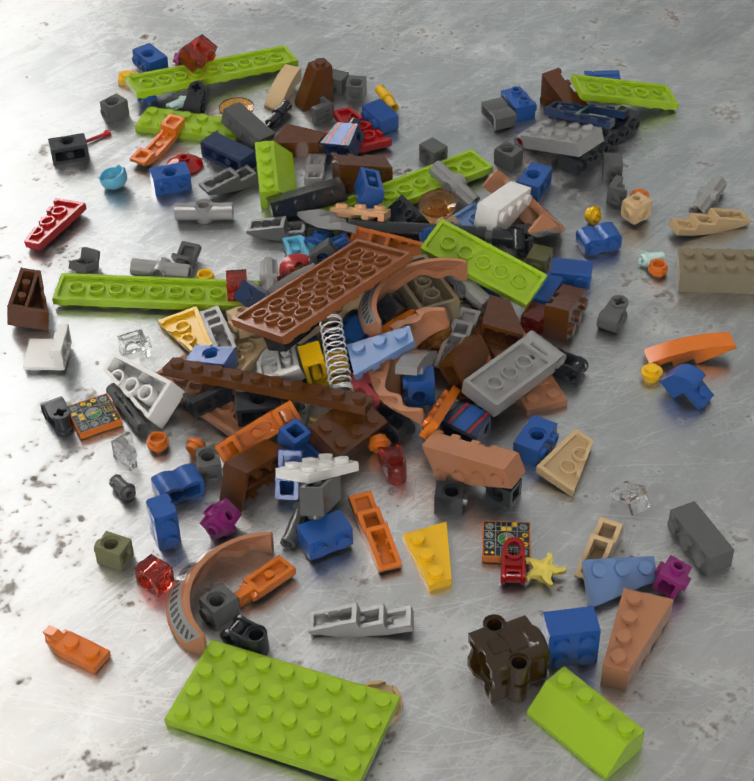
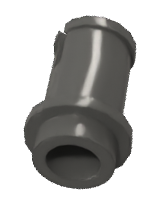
M115 474L110 478L109 486L119 493V497L122 500L134 498L136 490L132 483L126 482L119 474Z

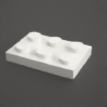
M331 453L319 454L318 458L307 457L302 458V462H286L285 466L275 468L276 478L310 484L359 471V461L349 460L348 456L332 457Z

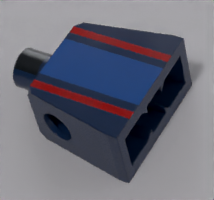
M351 118L349 123H336L320 143L327 156H332L331 152L338 155H347V153L354 156L358 155L364 140V134L359 127L361 123L357 118Z
M463 403L445 415L440 424V430L444 432V435L451 436L456 434L461 436V440L468 442L477 440L482 444L491 429V415L480 406L475 407L469 403Z

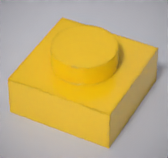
M119 71L118 87L128 86L125 76L136 74V71Z

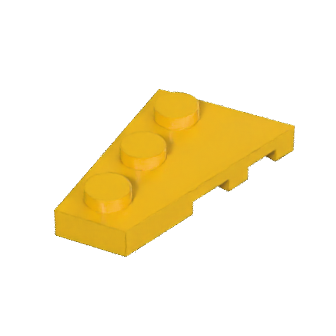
M197 306L158 320L160 327L189 353L196 344L213 346Z
M447 521L402 534V541L428 591L452 585Z

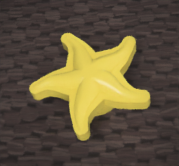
M548 552L547 557L541 561L530 557L525 558V563L532 568L526 575V582L535 579L537 582L544 583L549 588H552L553 576L566 573V567H558L552 564L551 552Z

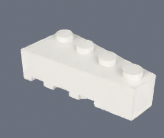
M510 181L477 204L474 226H486L487 230H493V228L507 229L524 209L529 206L532 195H530L531 187Z
M116 352L112 354L103 368V371L132 400L146 418L161 429L164 428L181 401L182 394L186 393L172 381Z

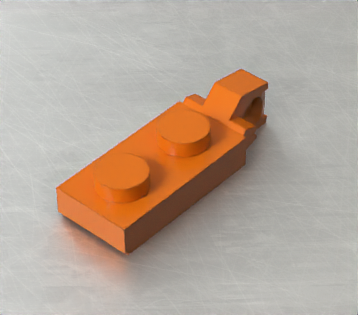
M280 555L245 577L243 583L239 586L240 588L234 592L238 597L239 607L242 608L249 604L251 600L257 601L294 576L296 568Z
M49 625L43 631L45 642L50 644V648L55 651L56 655L94 674L111 656L110 650L70 630L64 629L61 632L58 628Z

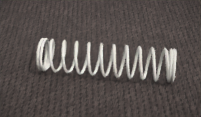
M330 314L327 318L336 317L340 321H329L322 325V322H319L329 387L331 388V385H333L332 388L348 387L350 388L349 391L354 392L353 385L351 384L350 364L347 363L349 358L347 357L346 339L343 336V321L339 315ZM332 322L339 323L337 326L332 328L324 327L325 325ZM340 330L342 331V335H341V334H333V335H330V336H328V337H326V336L324 335L326 332H327V333H336V332H339ZM343 337V341H333L329 344L325 342L327 339L335 340ZM335 342H341V343L336 344V345H331L332 343H335ZM341 344H344V348L336 347L331 350L326 349L328 346H339ZM343 350L345 351V355H343V354H337V355H333L332 357H329V356H328V353H329V352H330V353H339V352H342ZM344 357H346V359H347L346 362H345V361H337V362H334L333 364H331V363L328 362L330 359L339 360V359H342V358H344ZM345 364L348 365L347 369H346V368H338V369H335L334 371H332V370L329 369L331 366L337 367V366H343V365H345ZM349 372L348 375H339L335 378L330 376L332 373ZM350 379V382H340L336 385L332 383L333 380Z

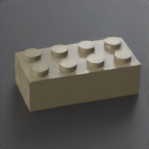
M677 248L675 261L677 291L689 293L754 294V250Z
M426 253L414 256L413 260L409 263L429 259ZM426 275L417 276L397 290L401 300L409 309L418 310L424 307H444L450 322L453 319H460V299L444 278L437 279Z

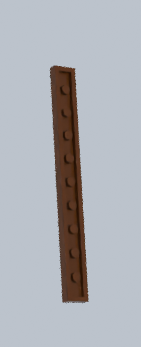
M173 357L162 368L164 376L366 415L374 404V396L362 392H351L341 388L325 387L321 384H309L300 380H289L279 376L263 375L258 372L252 373L242 371L241 369L222 367L221 365H210L201 361L184 360L180 357Z

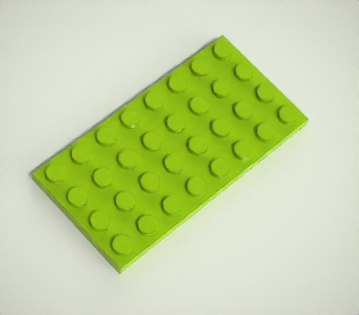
M211 639L164 720L167 726L339 781H364L401 701L400 696Z

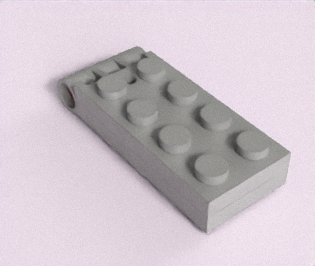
M545 119L516 135L513 140L514 144L522 149L526 148L580 157L602 143L604 138L601 127L593 126L592 124L582 125L578 122L568 123L566 121Z
M530 331L522 339L463 381L461 392L495 417L553 374L555 369H558L564 363L566 354L536 332Z

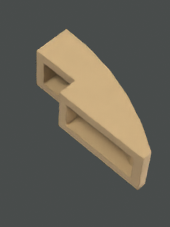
M284 65L269 91L264 104L265 109L274 110L279 107L283 100L289 101L294 96V88L302 80L301 67Z
M603 517L599 518L594 533H591L574 577L584 580L581 563L584 559L613 557L623 535L622 523Z

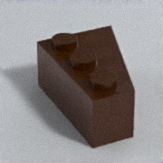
M560 68L542 73L540 104L543 107L554 101L588 105L570 87L571 82L569 79L565 80L562 77ZM560 118L561 121H566V122H568V123H575V122H569V121H567V120H565V119H561V118Z
M331 152L332 178L339 177L344 182L346 194L355 192L354 184L361 167L379 171L382 183L393 180V168L385 156L364 154L363 156H354L348 153L347 155H338Z
M20 267L7 305V325L49 331V311L41 270Z
M563 284L556 291L555 295L557 297L552 296L550 298L552 303H546L544 307V338L567 343L570 335H574L576 323H580L582 311H586L589 299L586 298V289Z
M266 439L227 460L222 468L223 477L219 501L227 498L242 513L246 509L244 504L250 498L255 500L259 496L257 491L263 485L269 486L275 480V468H278L279 449L286 448Z

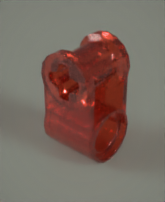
M396 443L395 446L387 448L377 447L379 464L384 471L388 483L401 485L406 482V459L401 444Z

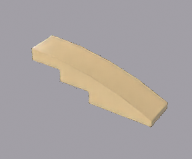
M710 208L707 214L690 213L688 219L671 218L668 225L676 236H697L730 231L749 225L751 221L743 210Z

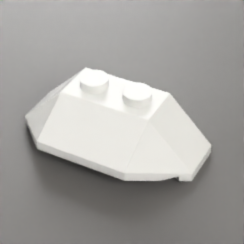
M296 344L287 352L269 351L266 348L256 362L258 373L263 375L279 376L283 379L300 381L306 378Z

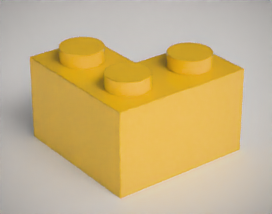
M319 341L297 346L307 382L328 387L325 355L322 354ZM343 350L342 352H339V353H330V352H329V353H328V356H329V357H332L333 355H337V354H343V355H345V352H344V350ZM346 357L339 360L330 359L328 362L331 364L337 361L346 362L347 359ZM345 364V365H343V366H337V367L331 366L329 369L332 370V371H334L335 369H338V368H346V369H347L348 365ZM349 372L332 373L330 376L335 378L339 375H348ZM349 378L344 380H333L332 383L337 384L340 382H348Z

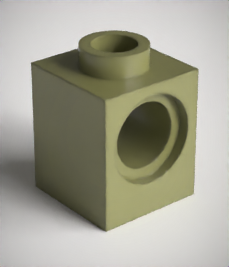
M534 244L526 257V264L547 273L552 265L553 248Z
M105 531L94 545L97 563L119 571H123L134 556L132 540L109 531Z

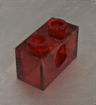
M201 34L182 47L177 60L191 72H194L197 69H202L207 62H212L215 59V52L218 46Z

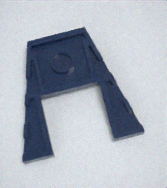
M554 101L544 107V115L549 116L551 119L561 118L569 122L592 124L593 126L611 129L615 126V118L610 117L624 119L629 116L630 108L616 110L612 106L603 108L592 104L584 106L578 105V103Z

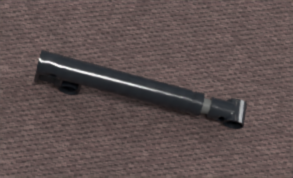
M356 217L348 220L349 224L420 241L418 233L423 232L424 228L437 225L430 223L392 222L390 218L384 222L378 221V218L357 220ZM459 225L464 231L487 243H492L493 246H506L508 249H524L525 228L508 227L507 229L493 228V230H487L486 226Z

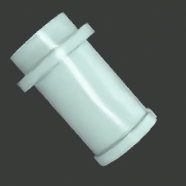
M181 95L178 99L166 103V107L176 111L182 109L186 96Z
M662 250L650 253L644 251L638 256L640 266L648 267L654 259L665 261V254Z

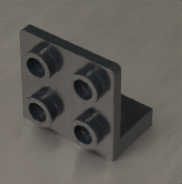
M403 195L387 208L391 209L390 221L430 223Z

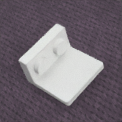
M60 323L58 332L54 333V339L29 340L22 364L23 370H65L72 344L68 323Z

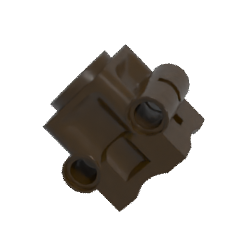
M491 614L484 618L483 628L468 633V643L471 649L467 657V666L472 674L483 683L485 695L490 703L506 697L515 703L523 702L528 698L529 685L546 679L547 667L550 663V651L544 635L537 626L532 625L527 616L524 615L506 622L502 616Z

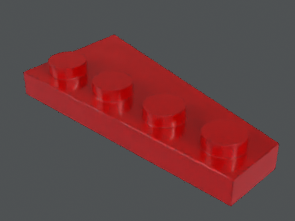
M351 107L333 110V117L337 123H349L351 118H357L360 121L359 127L364 134V140L358 154L392 146V139L389 137L385 138L383 132L372 128V124L369 121H363L362 116Z
M55 198L53 200L54 205L49 206L46 210L47 215L39 219V226L34 227L24 240L26 248L44 249L46 245L55 239L65 228L69 227L87 209L85 202Z

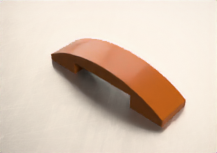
M170 113L160 124L161 131L146 148L139 147L129 158L130 161L148 166L159 160L178 138L184 126L185 118Z
M291 400L228 436L216 444L214 448L223 463H225L227 460L256 444L279 433L280 428L293 419L297 418L299 421L302 419Z

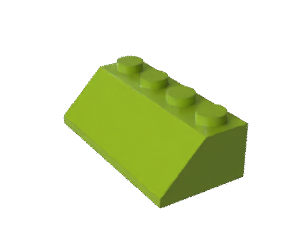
M274 141L255 142L261 209H269L266 197L297 189L293 154Z
M565 666L546 680L526 713L527 716L604 780L612 776L642 749L645 730Z

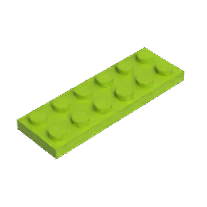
M572 74L570 79L578 96L585 102L596 101L603 104L614 103L616 105L624 104L633 107L642 106L649 109L660 108L663 110H677L679 106L668 85L577 74Z
M147 107L135 124V132L157 135L161 131L160 124L171 113L185 118L184 126L178 138L202 141L209 135L217 132L236 142L240 141L238 137L221 123L222 116Z
M442 218L420 247V252L426 253L430 258H458L467 260L469 279L527 309L547 280V274Z

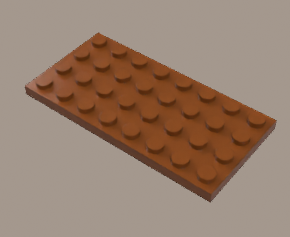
M357 238L239 313L231 321L234 327L284 345L291 343L295 337L309 331L313 325L324 321L327 316L341 310L348 302L356 300L359 295L373 289L380 281L388 279L391 274L403 269L406 264L413 260L412 254L408 251Z

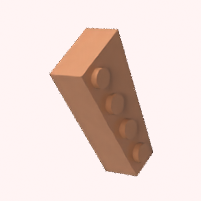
M436 429L422 444V448L437 481L464 482V485L512 489L526 472L518 452L491 445L489 448L477 440H472L471 442L461 440V436L456 434L447 436L444 435L442 430Z
M623 588L603 662L600 685L627 690L640 669L644 658H647L652 645L660 637L665 624L667 625L671 619L674 599Z

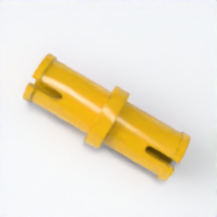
M382 84L376 86L375 93L379 98L392 108L394 112H397L399 105L395 102L392 93L388 92Z

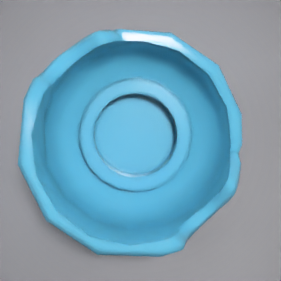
M118 164L116 167L104 169L98 179L105 189L117 190L125 185L127 173L125 167Z

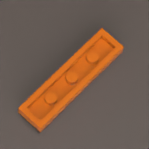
M453 385L449 391L443 390L438 396V400L433 404L432 409L426 415L427 417L421 423L423 429L419 435L423 439L427 440L441 424L460 392L456 386Z

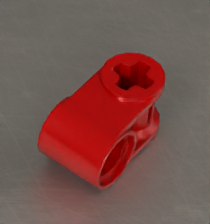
M510 537L503 544L500 585L520 583L521 586H525V545L520 538ZM512 545L517 546L520 549V553L511 555L508 553L507 548Z

